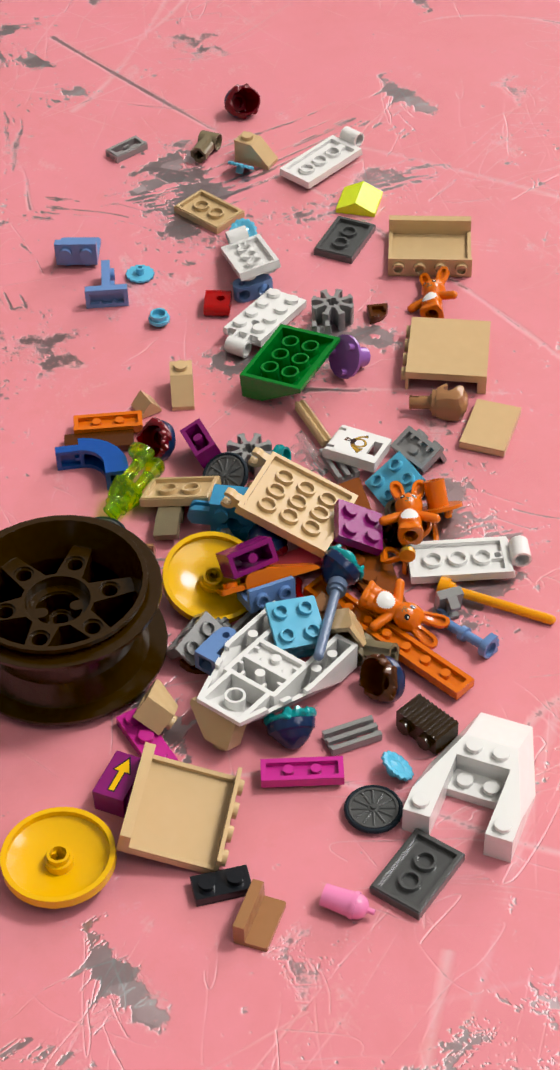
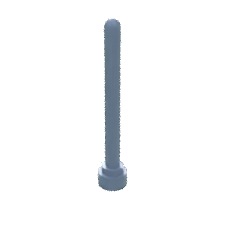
M340 576L331 577L327 583L326 592L329 595L313 654L316 661H321L324 658L338 601L345 596L348 583Z

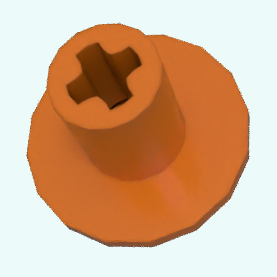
M444 478L423 482L427 506H424L422 511L435 514L444 512L445 518H450L454 509L463 506L462 501L448 500Z

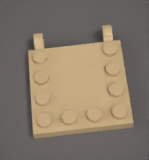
M255 447L251 453L253 456L250 457L247 463L252 467H263L244 495L228 487L220 504L225 508L236 507L235 513L323 559L328 547L331 546L334 540V504L338 499L355 504L358 495L274 451L270 455L264 452L263 449Z

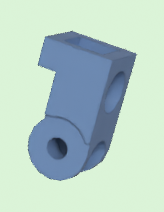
M269 274L258 275L251 281H241L238 278L232 284L234 300L240 303L258 299L269 288L273 289L272 277Z
M221 627L208 637L194 651L195 667L211 676L218 657H221L224 651L225 643L237 633L236 630L231 627Z

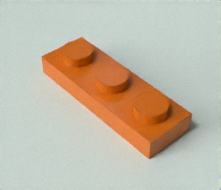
M142 410L73 416L74 434L130 429L137 433L143 428Z

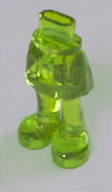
M133 442L128 448V454L133 460L122 475H116L107 493V504L103 510L109 517L116 520L140 504L139 499L143 494V489L153 478H159L165 470L163 461L160 458L153 457L155 454L154 450L140 442ZM141 469H142V470H143V473H142L141 476L138 478V480L134 483V482H133L134 478L136 477V475H137V474L141 471Z

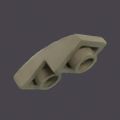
M185 506L158 507L153 531L155 541L179 539L180 523L184 521Z

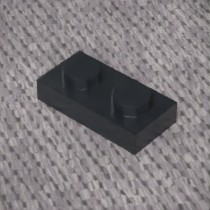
M247 865L191 876L190 882L196 907L246 896L251 884Z

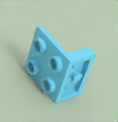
M398 451L368 478L365 484L385 507L389 501L394 499L390 493V483L392 481H399L404 488V492L411 493L412 485L416 480H426L408 459Z
M310 595L266 603L264 608L274 639V645L297 658L313 656L322 625L315 596Z

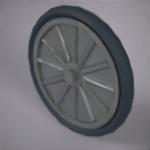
M224 452L216 455L207 463L202 476H220L221 485L245 487L249 470L245 460L240 455Z
M366 785L357 788L347 797L344 803V814L347 821L355 829L364 833L379 834L387 832L394 828L402 818V801L394 791L384 786Z

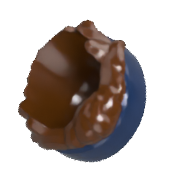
M372 654L363 659L360 668L359 686L364 688V694L370 699L383 703L397 701L405 689V673L400 664L394 658L384 654Z

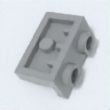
M410 426L390 445L396 453L400 451L422 473H425L438 459L443 463L447 460L443 454L444 448L437 441H429L428 436L421 429L416 431Z
M207 611L195 615L167 648L166 655L171 660L181 656L190 666L195 665L194 651L216 630L223 626Z

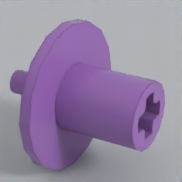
M342 334L338 336L340 337L339 344L329 355V364L337 377L349 379L359 371L360 367H365L369 364L371 355L368 348L360 347L358 341L353 336Z

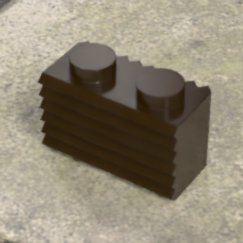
M421 694L416 695L396 711V726L399 732L405 736H411L416 740L419 747L425 751L429 750L433 754L438 755L458 736V721L450 717L449 714H446L445 711H442L441 708H438L437 705H434L433 702L430 703L429 699L426 700L425 696L422 697Z

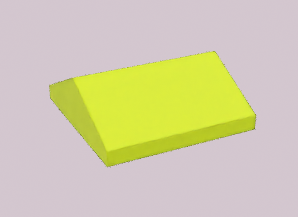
M365 181L346 186L337 204L336 213L375 217L383 191Z

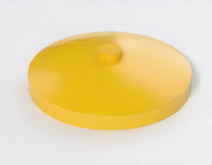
M205 531L185 537L170 550L163 565L162 586L167 600L178 613L191 620L195 615L207 611L214 619L217 617L220 619L227 617L229 623L241 619L248 612L237 599V593L222 597L217 592V589L223 588L222 584L225 582L237 580V583H240V577L237 579L223 577L216 553L243 542L242 540L223 532Z
M73 807L44 809L26 817L9 832L0 853L2 875L10 891L20 900L30 905L48 909L74 906L95 896L110 880L117 860L115 840L105 822L88 811Z

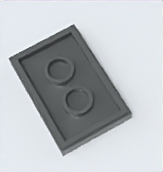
M338 216L315 246L314 255L352 264L376 231V225Z
M416 828L371 884L370 893L420 920L465 861V854Z

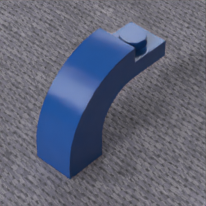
M77 438L78 445L55 447L58 471L92 468L100 471L105 476L107 490L131 487L127 458L117 446L100 439Z

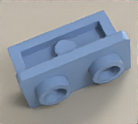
M288 576L255 588L237 592V599L250 614L263 610L268 602L296 598L295 578Z

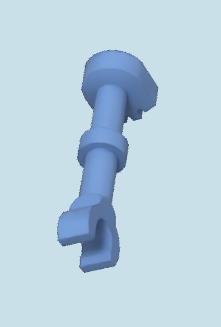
M437 609L438 614L447 616V612L444 609ZM451 619L450 625L444 628L454 633L460 641H467L477 647L478 654L485 659L490 658L498 651L499 639L492 632L482 639L472 633L469 627L465 625L460 626Z

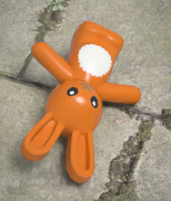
M446 266L438 270L436 279H431L428 273L420 275L419 281L422 285L421 294L423 298L410 304L407 307L408 312L413 313L419 309L421 317L444 318L442 300L456 299L458 296L456 291H446L444 284L450 274Z
M421 479L413 483L411 493H405L399 481H392L390 483V493L395 500V513L382 516L379 519V524L382 526L398 522L397 536L402 545L420 544L424 537L422 521L439 523L441 519L438 514L422 511L423 504L421 499L425 492L423 487L424 481Z
M401 578L395 581L393 595L379 587L373 580H370L359 599V606L380 615L369 624L370 630L377 631L393 619L398 628L405 632H411L419 642L430 649H435L438 645L436 636L421 624L444 629L450 625V619L442 614L423 611L414 603L403 602L405 582Z

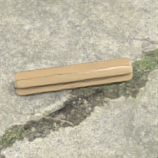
M296 401L294 404L296 412L320 446L326 447L332 437L306 401Z

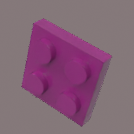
M338 499L334 504V541L379 556L383 551L382 525L379 524L382 513Z

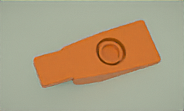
M313 563L268 565L240 577V583H237V580L223 583V588L217 589V592L222 597L288 576H297L320 569V566Z

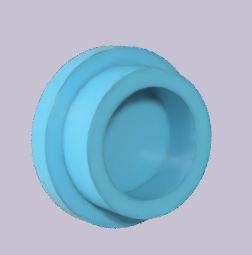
M156 308L150 312L148 320L152 326L163 327L170 322V316L165 309Z

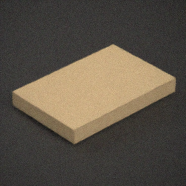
M202 189L174 206L175 213L215 234H219L230 227L237 219L240 220L245 217L244 210Z
M477 399L459 441V448L504 457L520 418L522 408Z
M220 476L153 478L139 499L140 507L190 506L193 500L210 501L214 484L221 485Z

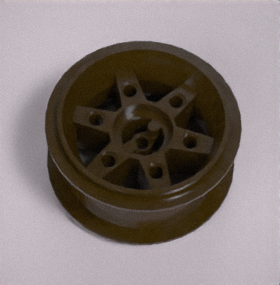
M54 515L35 518L0 531V714L25 723L46 726L84 723L104 717L123 708L141 695L155 680L164 664L168 647L166 623L158 608L162 597L163 582L160 566L155 555L146 543L134 533L106 520L78 515Z

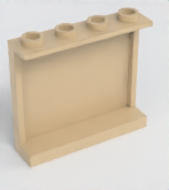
M389 215L388 276H420L422 273H428L429 276L436 277L438 270L446 266L450 272L449 277H472L471 216Z
M412 317L411 325H407L406 338L409 339H405L404 352L408 353H403V366L406 367H402L401 380H405V389L409 388V379L477 383V394H486L491 321Z
M145 742L116 850L201 873L218 871L220 866L225 867L229 850L224 849L226 842H231L235 827L230 825L231 818L236 819L240 803L235 802L236 795L241 796L245 780L240 779L242 768L238 767L236 776L180 762L154 755L156 744Z

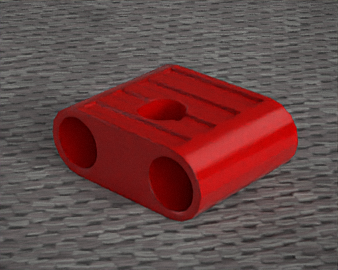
M206 290L203 309L204 316H230L232 291Z

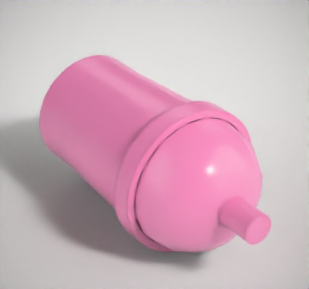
M328 883L323 889L319 906L344 915L350 920L362 919L367 913L374 915L376 911L369 907V901L362 892H355Z

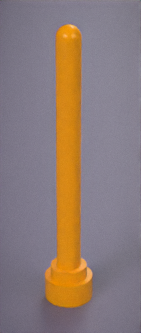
M442 576L436 592L456 587V583L452 582V579ZM462 588L464 599L549 625H553L556 622L554 615Z

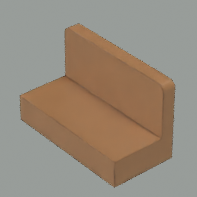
M252 880L232 927L234 943L267 952L285 911L286 902L265 896L263 881Z

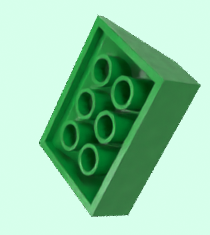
M280 324L240 373L242 396L264 401L301 393L339 344L340 337Z

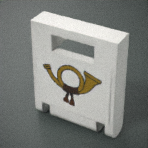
M341 425L322 450V455L326 459L374 473L390 451L392 439ZM374 446V453H373V455L368 454V453L370 452V450L372 449V447Z

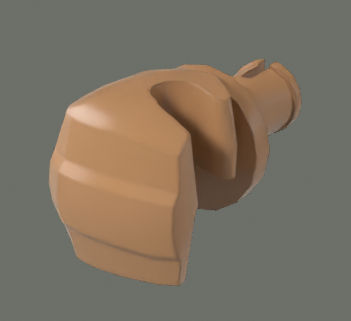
M445 383L437 389H432L430 396L410 395L409 410L430 409L432 416L445 421L457 422L462 420L468 406V394L461 385L448 390V384Z

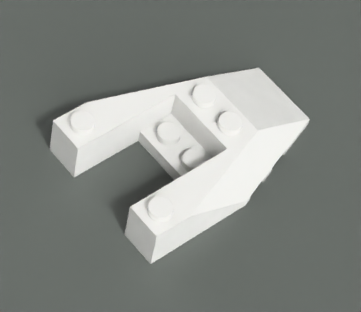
M264 608L225 643L224 651L221 657H218L216 660L215 668L211 676H208L197 697V702L241 727L260 720L269 714L282 711L284 707H290L342 682L357 668L358 644L336 634L328 641L324 658L321 661H316L312 656L305 662L274 645V639Z
M481 712L427 766L416 781L403 807L402 830L413 833L417 828L430 835L446 796L493 809L494 812L485 832L483 855L511 863L536 796L533 727Z

